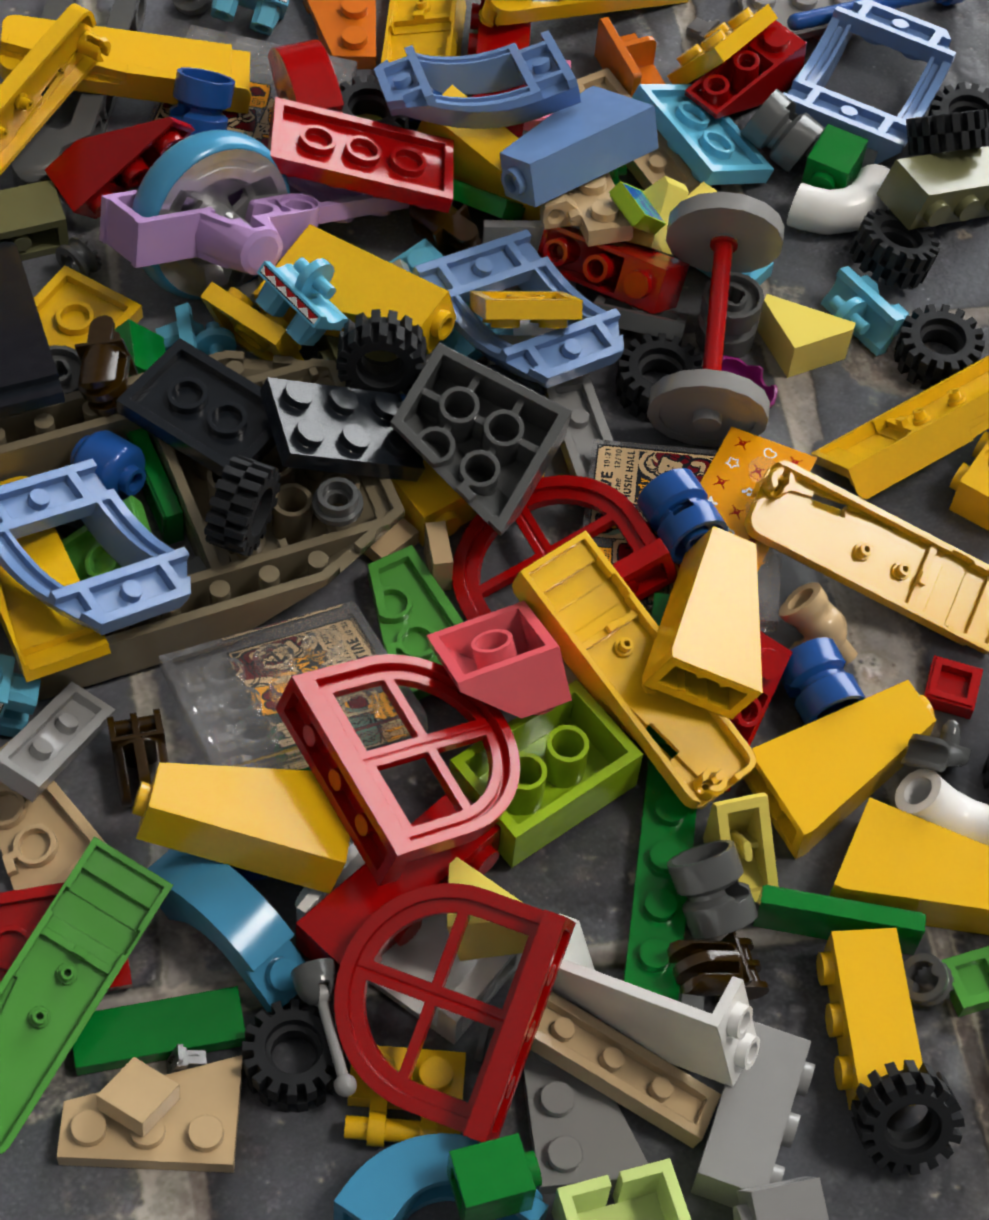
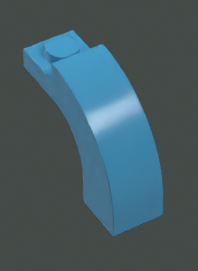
M173 849L167 851L147 868L173 884V887L160 906L167 918L193 926L212 941L231 962L267 1012H271L272 1003L281 1001L283 1008L290 999L297 995L291 971L300 964L305 963V960L290 941L295 934L269 902L228 864Z
M437 1133L421 1135L393 1144L370 1158L349 1179L334 1200L333 1220H406L414 1212L429 1204L441 1201H455L447 1175L449 1151L481 1142L461 1134ZM536 1189L532 1210L496 1220H546L549 1205L542 1201L543 1196Z

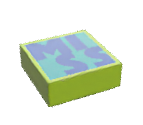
M620 181L609 191L611 199L632 227L655 235L666 225L641 189Z

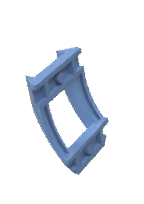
M861 0L854 2L852 10L839 6L834 9L833 16L816 48L793 80L791 89L788 93L784 92L783 94L796 103L795 113L798 115L808 113L823 127L830 124L868 139L867 148L878 152L874 164H879L901 153L908 143L906 119L925 116L954 61L956 52L949 49L951 38L947 29L875 1ZM853 33L861 36L870 44L884 45L901 52L911 60L927 62L919 81L897 117L825 88Z
M549 30L540 33L543 41L520 50L516 43H512L491 51L465 56H429L416 53L413 45L404 48L406 57L390 63L388 60H385L374 68L391 116L401 115L437 125L471 129L508 127L532 121L581 103L576 77ZM453 85L465 95L499 92L525 85V87L513 91L482 97H449L433 94L432 89L444 93Z
M528 229L414 266L413 274L449 291L457 319L454 328L477 351L508 372L536 382L545 388L553 387L614 364L624 352L623 334L619 335L618 323L621 314L617 308L605 311L577 291L560 273L548 256L541 258L530 243L532 235ZM516 285L522 291H563L583 300L582 320H568V328L556 329L512 345L491 331L471 311L466 302L470 301V291H501Z
M93 459L0 485V565L20 585L61 616L90 628L100 635H104L178 609L189 599L191 594L190 576L187 577L189 552L185 547L174 550L155 537L133 515L114 488L106 489L95 473L97 464ZM81 519L96 541L122 567L63 586L42 570L16 539Z

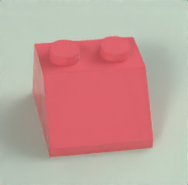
M525 601L426 635L429 646L458 690L463 694L521 719L531 715L546 714L556 706L572 701L560 647Z

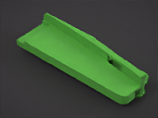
M95 836L0 982V1155L11 1146L173 887V884Z

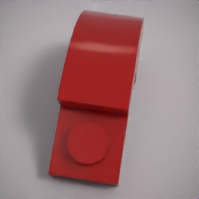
M314 39L272 47L270 49L268 60L278 98L288 97L291 101L343 113L344 101L329 55L319 40Z

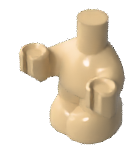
M811 582L804 584L787 597L786 601L781 605L778 615L786 623L795 626L804 636L802 640L794 642L789 650L803 642L815 638L828 637L834 640L846 662L845 665L857 657L858 652L847 640V622L844 614L828 600L826 592L819 583Z

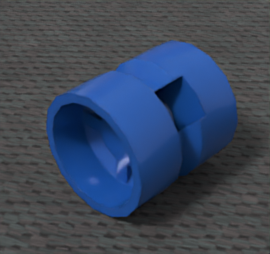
M191 67L178 68L173 89V97L178 100V104L170 107L169 117L171 116L191 124L195 131L189 136L208 130H227L228 118L223 114V110L231 107L235 80L210 70Z
M678 468L660 474L642 489L638 497L637 506L650 527L657 532V538H661L670 552L673 562L681 565L684 554L713 526L728 532L726 522L712 501H708V494L690 469Z
M828 637L815 638L791 649L792 655L780 681L789 697L796 699L794 706L804 725L866 698L853 674L845 672L844 666L846 662L833 639Z

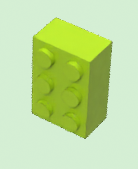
M577 679L568 684L572 701L558 705L552 711L543 715H531L523 719L516 717L508 722L519 751L520 778L514 798L496 824L501 827L498 852L511 868L637 785L643 753ZM482 741L475 743L450 759L449 763L451 774L464 795L473 803L483 795L489 777L488 758Z

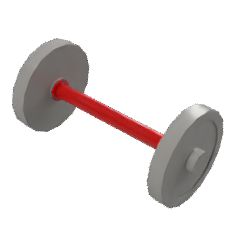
M730 192L698 194L681 201L669 214L666 242L672 254L692 267L712 272L703 368L682 370L658 380L650 390L647 417L653 427L667 437L690 445L720 447L731 426L759 436L765 431L769 419L770 401L764 389L748 378L722 371L731 272L747 273L768 266L780 255L784 240L785 226L779 213L767 203L745 194Z

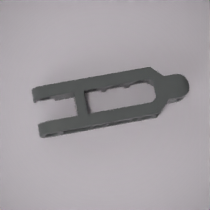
M47 0L40 18L57 20L71 4H78L79 0ZM115 0L105 27L141 32L146 13V0ZM49 87L45 88V90L41 94L42 96L45 94ZM82 92L69 125L60 129L42 127L13 160L11 169L14 187L50 180L45 169L76 140L106 133L118 97Z

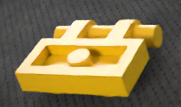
M377 1045L384 1057L399 1071L408 1048ZM422 1049L411 1079L463 1100L466 1052ZM351 1065L350 1075L356 1079L357 1089L353 1095L348 1097L347 1106L370 1107L369 1117L346 1115L344 1139L367 1140L366 1146L384 1147V1142L398 1143L421 1135L437 1133L461 1134L457 1130L421 1117V1121L387 1118V1109H404L380 1097L362 1080Z

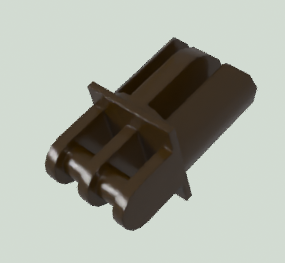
M410 204L409 214L412 218L411 221L415 233L422 239L426 238L443 256L482 244L481 239L478 237V228L471 221L467 205L464 204L459 210L451 205L449 212L445 213L432 209H422Z
M102 315L90 323L87 343L75 344V349L81 360L78 381L79 391L85 400L88 401V406L92 411L100 416L109 417L117 413L116 400L126 391L128 376L138 375V371L123 338L115 331L113 319L110 316Z
M159 708L153 709V715L137 717L136 712L130 713V719L114 721L113 716L106 717L121 805L124 808L133 806L129 773L126 767H137L139 784L141 781L151 784L148 765L155 762L158 765L159 762L169 763Z
M736 931L720 941L677 940L670 943L667 949L669 963H677L673 967V975L676 983L681 985L680 995L714 996L716 1004H718L732 976L744 980L748 1000L766 995L769 992V986L766 981H761L758 972L762 969L760 961L753 959L750 953L754 948L752 940L750 938H738Z

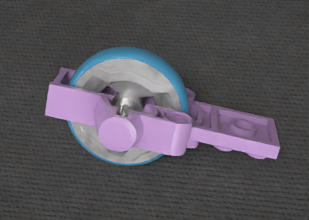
M208 130L191 135L165 151L149 168L138 190L101 196L99 240L108 244L130 261L133 267H142L150 279L162 289L182 298L202 300L200 296L211 282L224 290H229L230 287L235 288L255 279L259 275L257 271L264 261H270L275 266L309 224L318 228V224L328 222L349 223L356 217L367 215L388 216L391 214V211L409 208L410 204L389 199H379L372 195L343 188H332L326 184L301 178L287 177L284 174H280L279 169L270 156V150L255 138L232 130Z

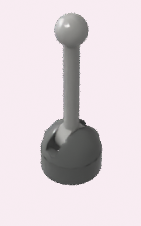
M331 958L311 960L300 964L291 971L294 988L302 1001L311 1006H318L337 1075L334 1081L335 1092L339 1096L349 1097L355 1093L357 1082L352 1075L348 1074L329 1002L334 999L338 973L335 961Z

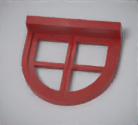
M556 475L541 478L520 516L515 520L533 550V556L481 584V568L485 554L498 534L477 514L468 525L457 546L452 575L457 602L468 621L491 613L484 598L513 583L521 570L585 530L593 538L613 526L618 528L633 553L612 565L639 601L675 582L677 571L670 552L661 538L656 539L639 511L624 494L608 484L592 478ZM571 504L593 509L604 516L550 545L530 511L550 505Z
M398 654L374 655L291 676L275 708L378 886L397 881L408 862L464 845L487 833L500 820L518 788L520 778L519 751L512 730L505 717L498 708L461 693L442 665L426 659ZM381 686L412 738L367 751L336 697ZM398 686L422 690L442 699L459 711L468 722L427 734ZM482 741L488 758L489 777L483 795L474 804L470 805L439 753ZM424 758L457 813L412 826L379 771Z
M441 883L415 888L388 901L377 909L355 933L344 953L337 973L334 992L335 1021L343 1050L349 1062L362 1080L380 1097L391 1104L462 1132L463 1136L481 1143L499 1138L576 922L546 909L542 910L480 887L459 883ZM457 914L432 983L376 962L387 944L411 924L435 915ZM470 916L484 919L528 936L502 1009L445 988ZM369 981L424 1002L399 1071L384 1057L372 1036L366 1009ZM437 1007L495 1028L469 1102L411 1079Z

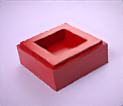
M934 655L923 695L929 700L933 709L970 719L974 712L983 669Z

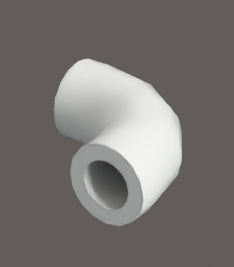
M878 164L866 165L861 168L851 185L840 189L829 190L802 182L792 202L787 218V226L823 235L857 231L868 212L872 210L875 213L876 209L883 208L884 211L888 209L876 194L890 169Z
M918 769L908 774L901 781L895 793V804L898 809L989 846L988 804L974 800L957 791L933 770Z

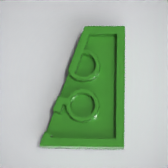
M410 545L368 564V580L384 653L418 657L442 665L429 646L426 635L464 621L414 547ZM398 686L409 705L431 695L422 690Z

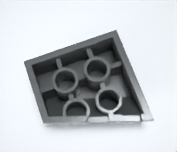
M439 342L391 420L390 426L501 537L520 516L563 442L572 411Z

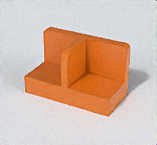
M609 17L600 18L594 55L602 69L609 68L631 97L639 84H665L654 65L657 45L655 39L652 36L638 38L635 33L619 36Z

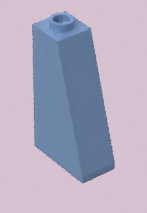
M591 86L580 93L581 103L554 112L500 152L501 181L505 190V196L536 208L658 149L655 106L600 87Z

